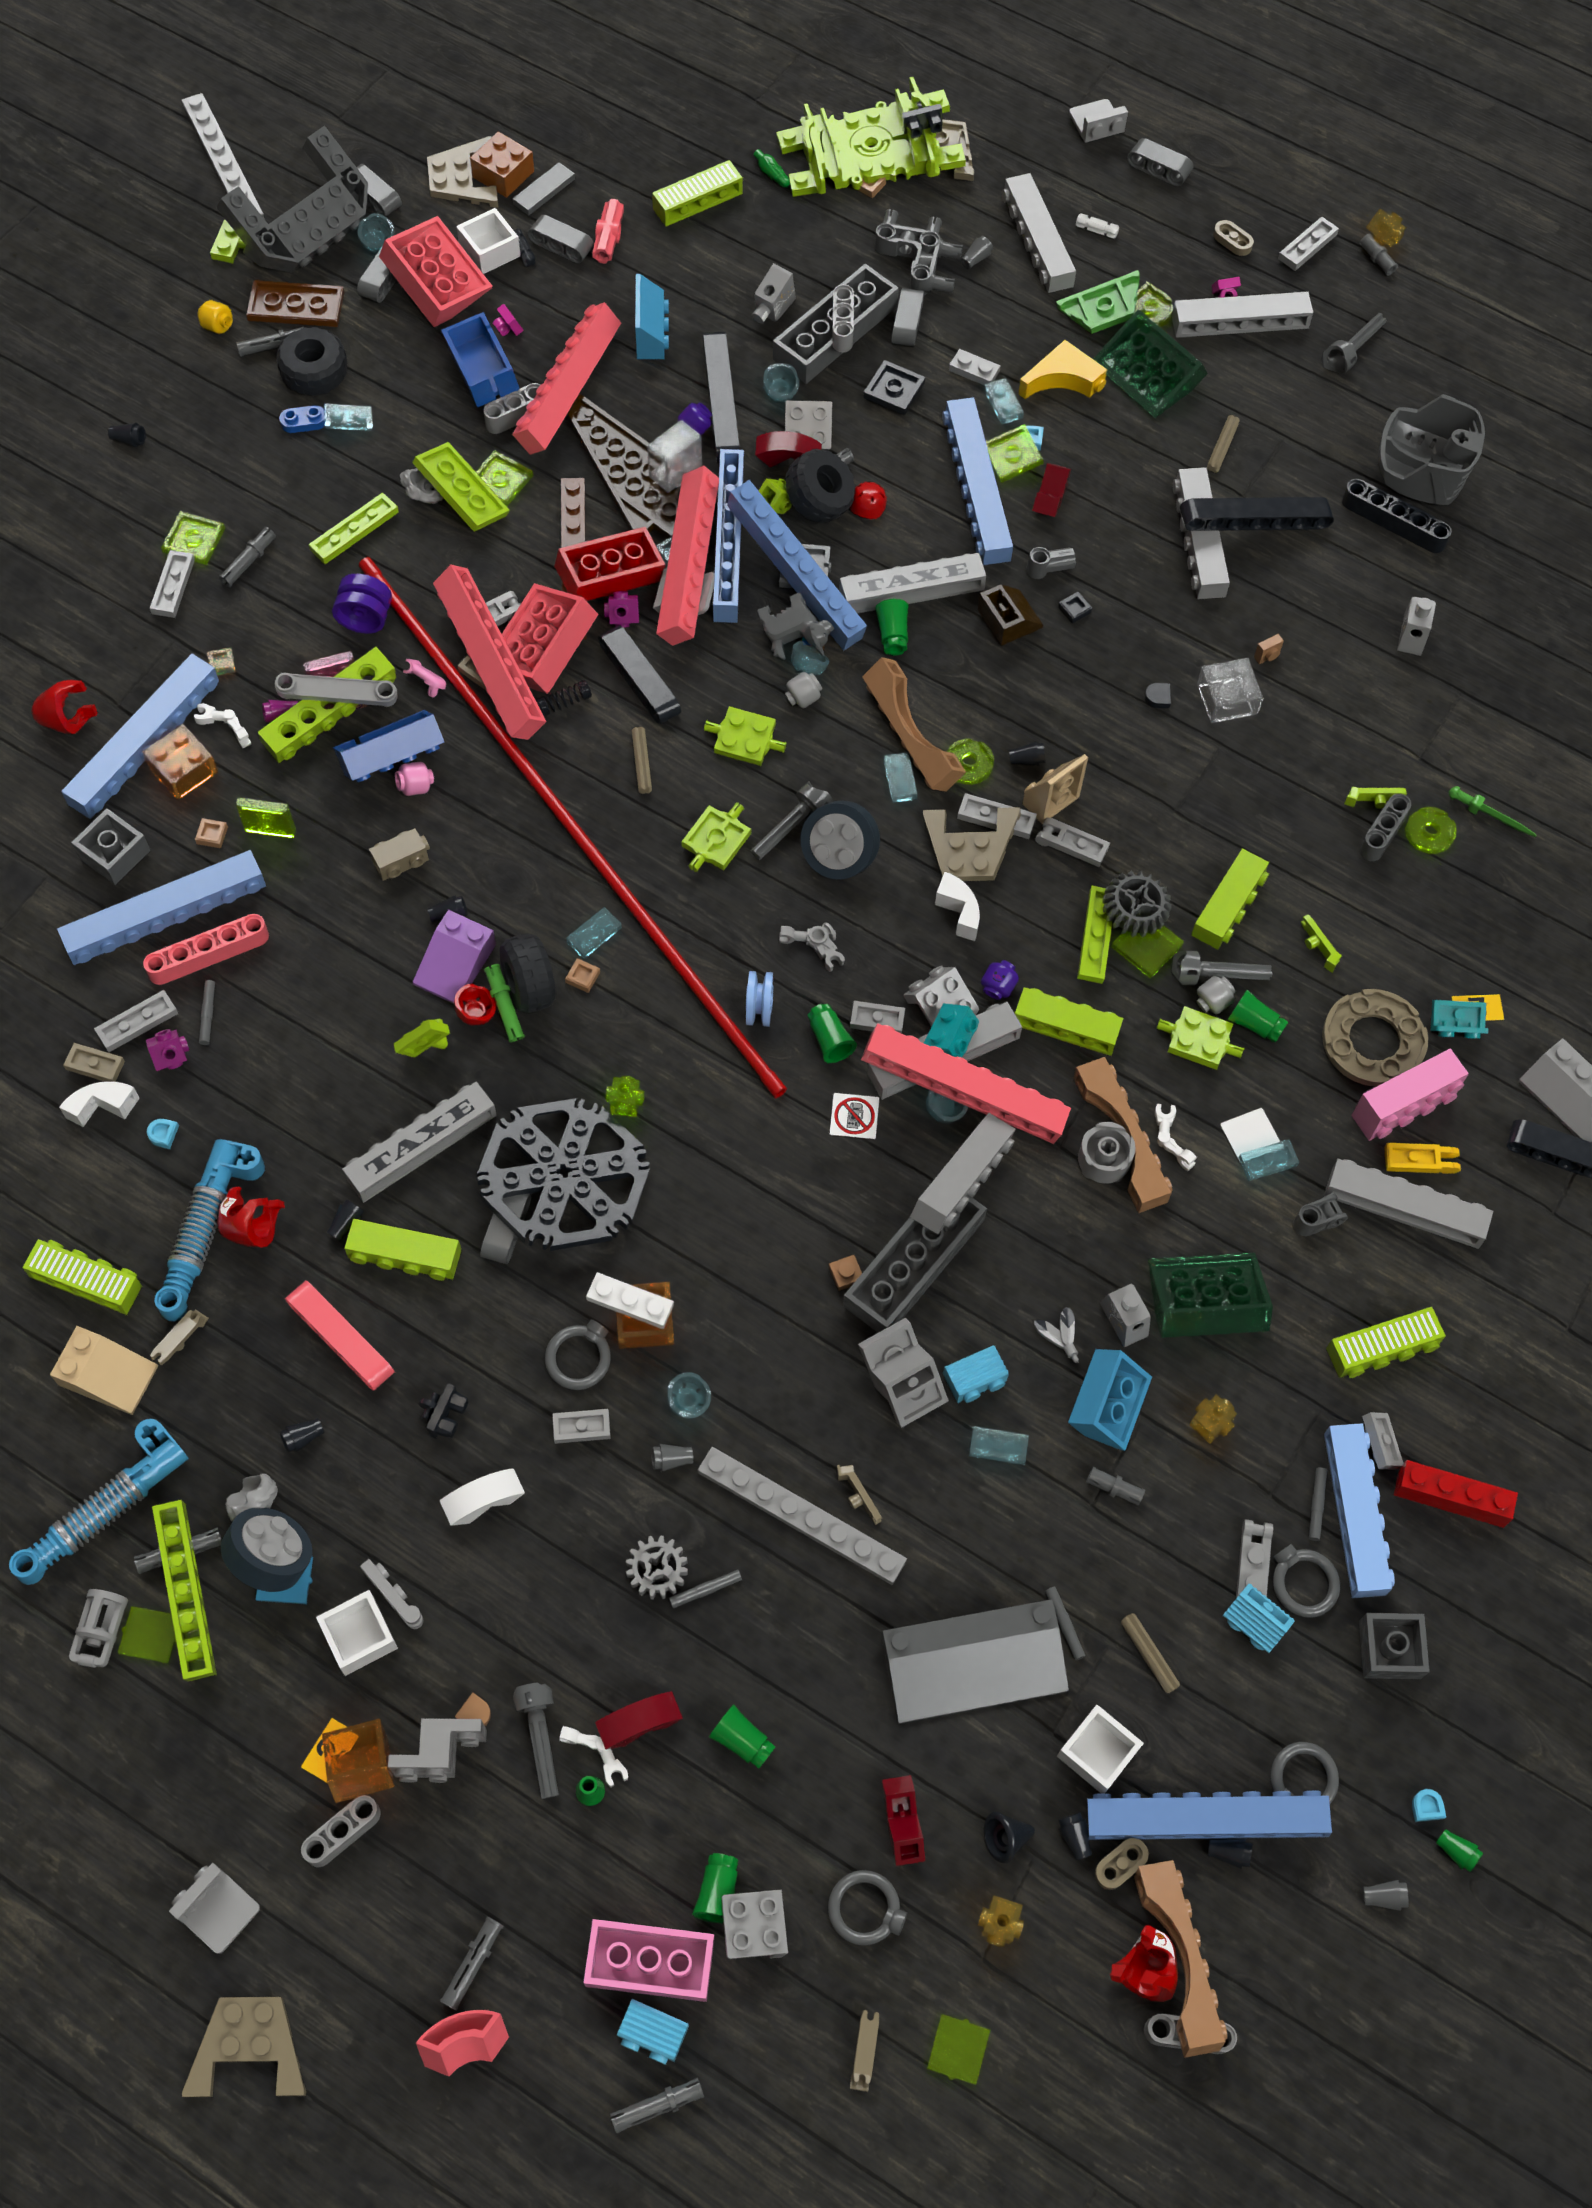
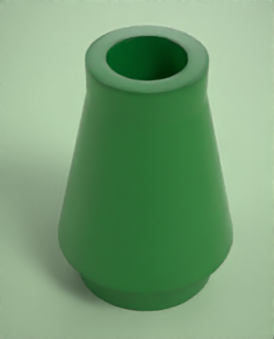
M595 1776L582 1778L576 1786V1797L586 1806L598 1804L605 1795L603 1782ZM588 1783L594 1784V1788L591 1791L584 1790Z
M1445 1829L1436 1842L1461 1870L1465 1868L1471 1872L1483 1855V1852L1478 1849L1479 1845L1461 1838Z

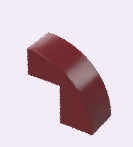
M769 432L757 436L755 456L767 466L772 467L791 457L796 460L802 454L812 449L822 450V444L812 437L797 432Z
M1047 463L1041 488L1037 492L1032 511L1053 517L1057 515L1070 477V468Z
M670 1691L625 1706L601 1718L595 1724L607 1750L624 1747L649 1731L666 1729L683 1719L674 1695Z
M909 1775L882 1780L883 1795L895 1864L899 1866L924 1862V1839L917 1816L916 1796L912 1777Z

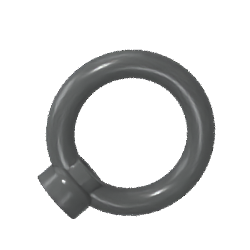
M591 1319L587 1326L573 1325L556 1333L548 1343L545 1352V1365L551 1378L559 1385L573 1390H582L597 1384L605 1376L610 1366L611 1352L605 1339L609 1331ZM574 1336H584L587 1340L597 1345L600 1353V1361L596 1370L591 1375L581 1379L565 1376L559 1370L556 1363V1353L559 1346L566 1339Z
M1292 1544L1273 1556L1278 1563L1273 1576L1274 1590L1280 1603L1287 1610L1301 1617H1318L1332 1609L1339 1597L1340 1579L1336 1568L1328 1558L1313 1550H1296ZM1298 1561H1310L1317 1564L1323 1569L1328 1578L1329 1589L1327 1596L1317 1605H1301L1294 1601L1286 1590V1572Z
M1296 1742L1283 1748L1274 1759L1271 1768V1784L1274 1792L1289 1791L1283 1783V1770L1288 1760L1298 1754H1309L1317 1758L1325 1768L1327 1785L1322 1796H1329V1803L1331 1804L1338 1791L1339 1773L1329 1753L1320 1746L1310 1742Z
M869 1870L854 1871L841 1878L834 1886L828 1902V1914L833 1928L843 1939L856 1945L878 1943L890 1933L899 1936L908 1913L900 1910L899 1897L891 1882L881 1874ZM858 1883H870L877 1886L884 1893L888 1903V1910L883 1924L876 1930L867 1933L857 1932L849 1928L843 1921L840 1913V1903L844 1893L851 1886Z

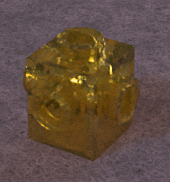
M1379 209L1366 228L1375 235L1373 238L1380 245L1384 246L1386 243L1393 246L1402 239L1404 230L1407 227L1401 223L1403 219L1392 211L1389 214Z
M1216 1394L1210 1401L1205 1398L1197 1406L1195 1411L1198 1413L1190 1423V1426L1211 1444L1220 1434L1225 1437L1234 1428L1233 1420L1237 1413L1228 1400L1221 1399Z
M993 1896L989 1908L983 1907L978 1923L979 1926L983 1927L981 1935L987 1937L986 1942L1004 1947L1005 1943L1010 1945L1014 1938L1019 1939L1024 1921L1019 1919L1023 1905ZM997 1919L1004 1921L1005 1927L999 1926Z

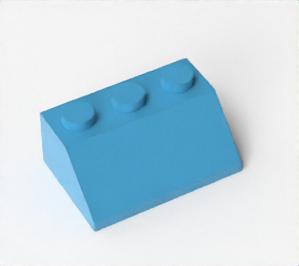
M636 274L635 330L637 359H664V349H669V335H665V332H669V317H665V314H669V300H664V290L641 274Z
M1095 1349L1068 1423L1088 1438L1119 1450H1126L1152 1376L1121 1350Z

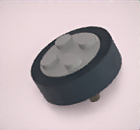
M834 801L819 807L807 818L801 832V848L806 861L816 872L831 879H846L864 871L876 858L880 846L879 829L873 816L862 806L850 801Z
M250 1508L239 1513L233 1520L222 1539L221 1554L230 1572L246 1585L261 1591L279 1592L293 1587L298 1582L311 1561L312 1544L305 1530L286 1514L269 1508Z

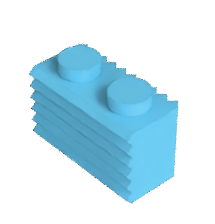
M994 1345L945 1366L943 1375L957 1403L963 1400L966 1403L972 1402L981 1396V1392L990 1389L991 1392L999 1390L1005 1386L1009 1375Z
M1248 1584L1223 1615L1230 1627L1245 1633L1250 1638L1253 1646L1268 1653L1271 1652L1295 1622L1289 1614H1285L1280 1607L1276 1606L1270 1599H1267L1265 1595H1262L1252 1584Z
M632 1999L617 2036L623 2039L621 2042L622 2046L638 2052L639 2047L651 2051L649 2058L666 2065L668 2059L673 2062L675 2061L689 2024Z

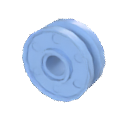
M749 971L746 993V1025L753 1026L756 1014H761L763 1026L770 1027L773 1004V972H766L764 982L758 983L756 971Z

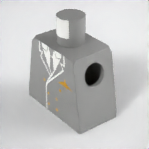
M773 263L754 295L756 310L753 312L752 317L755 321L763 323L766 318L777 321L794 302L796 296L793 273Z
M1411 598L1404 613L1397 651L1421 656L1432 627L1436 606L1435 601L1428 598ZM1418 629L1419 633L1418 636H1413L1410 632Z
M1133 1284L1108 1294L1100 1301V1305L1123 1347L1148 1337L1151 1316Z

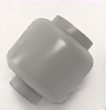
M801 672L786 684L788 692L785 695L792 706L797 704L800 708H806L821 696L820 691L822 687L813 673Z
M1213 976L1197 989L1199 999L1196 1002L1205 1013L1210 1010L1214 1014H1219L1234 1002L1236 990L1224 976L1222 978Z

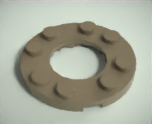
M1364 989L1359 993L1347 994L1334 1004L1326 1017L1322 1038L1328 1058L1343 1075L1355 1082L1377 1087L1422 1063L1428 1048V1032L1418 1017V1011L1408 1001L1388 991ZM1366 1017L1384 1019L1392 1024L1398 1032L1400 1040L1398 1051L1392 1057L1384 1060L1366 1059L1359 1052H1356L1350 1040V1029L1353 1024Z

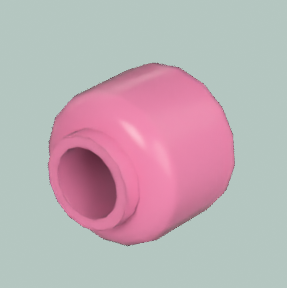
M423 762L402 764L399 770L395 772V783L397 789L406 796L425 794L429 791L430 784L434 783V776L432 770L427 769Z

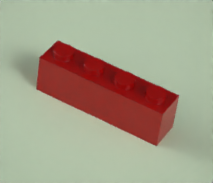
M1406 1460L1399 1469L1394 1491L1395 1496L1502 1528L1513 1519L1518 1495L1517 1492L1409 1460Z

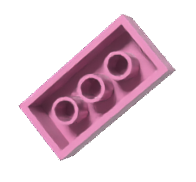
M1450 1048L1364 1093L1351 1116L1369 1141L1376 1137L1382 1139L1389 1135L1392 1129L1398 1125L1405 1127L1417 1115H1428L1438 1104L1443 1102L1446 1105L1455 1100L1457 1092L1464 1086L1463 1082L1469 1073Z
M593 1919L584 1985L592 1988L707 2002L714 1934Z

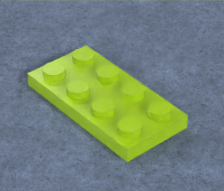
M449 442L415 456L412 463L474 532L506 517L510 510Z

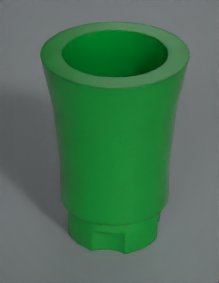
M887 599L881 601L875 607L884 652L893 656L901 655L907 651L909 605L901 599Z
M1248 990L1228 1018V1021L1241 1025L1264 1039L1267 1037L1274 1043L1288 1024V1021L1281 1018L1280 1014L1270 1009Z
M819 1004L811 1009L807 1016L820 1045L824 1061L836 1063L849 1057L856 1050L857 1043L846 1031L836 1012L832 1010L829 1004Z
M734 1704L709 1735V1738L722 1744L745 1762H750L757 1768L762 1766L775 1749V1746L769 1740H766L768 1737L758 1730Z
M720 1853L709 1855L699 1897L692 1913L694 1917L707 1922L724 1924L721 1897L723 1895L735 1894L738 1871H736L738 1865L737 1858Z

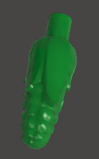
M757 149L753 155L759 161L758 165L761 171L780 186L788 187L790 180L783 171L782 166L778 165L774 157L764 154L760 149Z

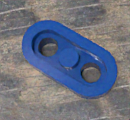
M316 405L286 409L279 417L282 429L289 433L319 430L327 424L325 410Z

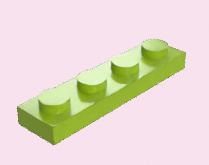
M382 492L309 544L310 551L324 564H327L399 513L398 506Z
M1091 886L1077 979L1102 984L1105 979L1112 921H1107L1108 914L1103 913L1104 904L1102 899L1106 888Z

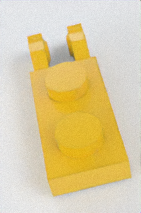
M1386 1143L1384 1147L1386 1171L1441 1172L1443 1174H1454L1461 1171L1459 1163L1441 1162V1158L1453 1159L1458 1157L1460 1154L1459 1149L1456 1147L1409 1143Z

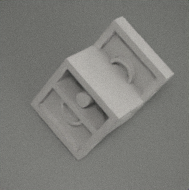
M906 1318L858 1344L874 1387L889 1401L896 1422L901 1428L949 1401L934 1359L918 1344L911 1323Z
M421 1719L419 1755H389L388 1768L395 1777H399L400 1782H417V1778H429L430 1782L435 1783L447 1782V1778H455L457 1742H461V1746L477 1747L479 1742H486L487 1730L481 1719Z

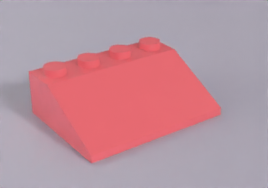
M438 216L384 241L379 258L433 327L452 319L492 289L491 283Z
M534 583L503 631L502 636L529 688L546 694L550 692L598 616V613L583 597Z

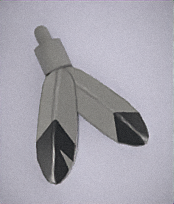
M1065 1307L1060 1315V1330L1047 1321L1035 1320L1034 1327L1042 1337L1064 1349L1068 1358H1072L1075 1363L1079 1361L1077 1357L1078 1352L1073 1344L1075 1318L1070 1308Z

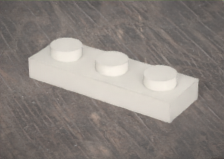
M598 1272L586 1296L587 1301L664 1329L674 1306V1301Z

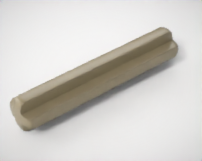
M1228 416L1208 462L1207 469L1214 473L1219 471L1240 420L1238 417Z
M635 727L632 729L638 790L639 793L645 794L652 791L646 734L643 727Z
M1132 1613L1123 1618L1121 1624L1164 1691L1171 1693L1180 1686L1179 1681L1137 1616Z

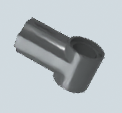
M1043 547L1033 548L1029 555L1026 572L1031 578L1041 579L1048 572L1073 569L1076 565L1074 550L1070 547L1050 551Z

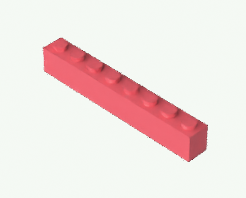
M605 302L596 306L593 304L585 310L584 318L575 326L576 331L573 336L566 341L565 349L556 357L554 367L547 372L546 380L538 387L535 398L529 402L524 416L516 423L517 427L512 435L530 455L546 450L621 325L620 320Z
M705 466L687 472L682 476L656 632L657 635L672 646L692 639L695 635L719 478Z
M450 564L433 583L438 592V597L443 602L447 615L452 620L458 636L462 639L467 649L466 652L472 659L476 672L486 687V692L492 698L496 711L506 726L507 733L513 738L528 740L546 723V720L468 568Z
M877 1023L861 1058L864 1062L986 1115L991 1113L1005 1123L1052 1144L1062 1135L1071 1110L1070 1107L1064 1105L1058 1099L1047 1098L1035 1089L1022 1087L1010 1078L999 1077L987 1068L974 1066L962 1057H954L944 1053L941 1048L928 1046L914 1036H906L896 1032L893 1027Z

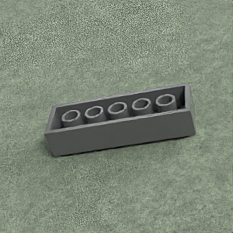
M867 264L861 266L840 284L848 285L854 291L853 344L898 305L899 287ZM833 291L773 340V360L805 384L842 354V352L836 351L832 346Z
M968 1196L969 1201L961 1213L956 1211L957 1216L949 1228L944 1226L939 1234H936L910 1217L844 1294L843 1307L877 1333L901 1321L984 1222L987 1208L974 1198Z

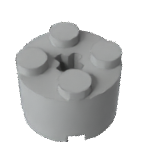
M1101 1122L1085 1133L1078 1154V1162L1082 1174L1086 1178L1099 1183H1113L1121 1181L1127 1174L1135 1154V1141L1125 1131L1126 1129L1123 1126L1113 1122Z

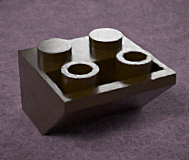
M1000 584L980 593L978 612L1001 646L1043 628L1042 622L1019 589Z

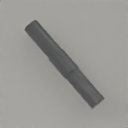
M206 980L204 984L199 1044L208 1045L210 1043L215 982L212 980Z
M1321 1467L1316 1468L1309 1530V1539L1312 1541H1320L1324 1513L1327 1469Z
M735 1570L669 1597L672 1608H676L739 1582L742 1578L739 1570Z
M1056 1587L1045 1590L1048 1599L1053 1600L1057 1621L1075 1660L1084 1658L1086 1655Z

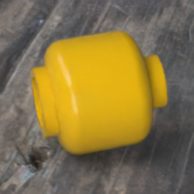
M209 300L198 309L199 323L206 330L222 334L232 325V312L225 304Z

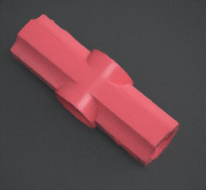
M610 199V201L605 202L602 217L597 220L596 240L592 255L598 263L606 264L608 261H611L615 244L620 241L624 205L616 199Z

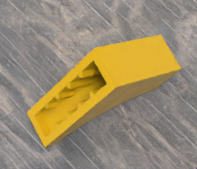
M1064 340L1020 379L1018 395L1026 399L1041 390L1064 388L1080 392L1090 398L1094 393L1100 392L1104 388L1107 369Z

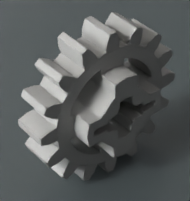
M649 1536L648 1544L645 1545L642 1541H638L639 1550H630V1555L634 1559L626 1560V1565L632 1568L626 1571L627 1578H634L631 1581V1587L640 1586L639 1594L641 1596L648 1591L650 1599H654L656 1593H660L662 1599H665L666 1591L669 1590L672 1594H675V1585H684V1580L680 1576L688 1575V1569L681 1566L688 1563L687 1557H680L683 1553L682 1547L674 1549L675 1540L671 1539L666 1544L664 1543V1536H660L658 1542H654L652 1536ZM653 1550H659L658 1552H655V1553H651V1554L648 1553V1552L653 1551ZM671 1556L676 1562V1571L668 1564ZM662 1562V1570L657 1569L652 1573V1565L657 1566ZM638 1564L646 1570L643 1579L638 1573ZM661 1581H665V1582H666V1583L661 1584V1585H655V1583H657V1582H661Z

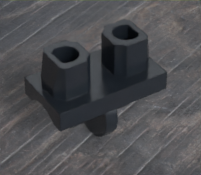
M920 101L915 102L914 110L902 113L904 134L909 133L910 137L914 139L920 137L924 129L930 128L932 133L941 132L943 125L941 103L922 107Z
M447 1383L441 1397L433 1392L429 1400L421 1398L418 1404L424 1409L421 1418L429 1421L426 1429L430 1431V1437L437 1439L438 1435L453 1438L458 1423L447 1418L450 1410L460 1414L465 1413L469 1404L468 1398L458 1393L454 1385Z

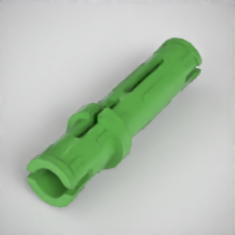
M500 964L491 965V969L488 966L484 969V972L491 987L490 995L495 998L509 1038L508 1040L509 1042L518 1041L517 1038L521 1040L525 1035L522 1032L509 995L511 990L509 985L505 983Z

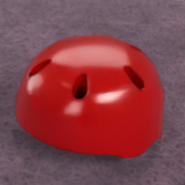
M874 482L860 483L855 487L854 501L850 506V510L863 518H879L887 505L885 490Z
M467 984L456 993L454 1009L457 1016L464 1023L483 1025L493 1017L496 1011V1001L485 987Z

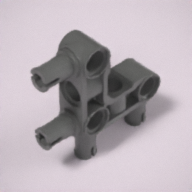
M887 209L884 213L883 223L876 228V251L883 255L894 257L898 255L915 260L911 266L910 289L924 291V295L933 290L953 293L955 278L936 276L935 271L938 259L941 256L961 260L963 245L944 242L940 238L939 231L942 220L938 217L935 224H933L934 217H930L927 229L923 230L896 225L899 216L898 212L893 210L892 216H890L891 209Z

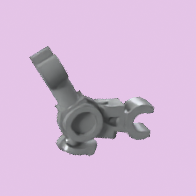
M823 923L822 927L808 928L807 932L796 931L790 926H781L779 943L806 942V945L812 947L820 959H825V968L829 972L833 970L831 960L838 961L840 966L844 965V956L840 952L835 951L837 947L832 942L836 939V931L833 930L829 923Z

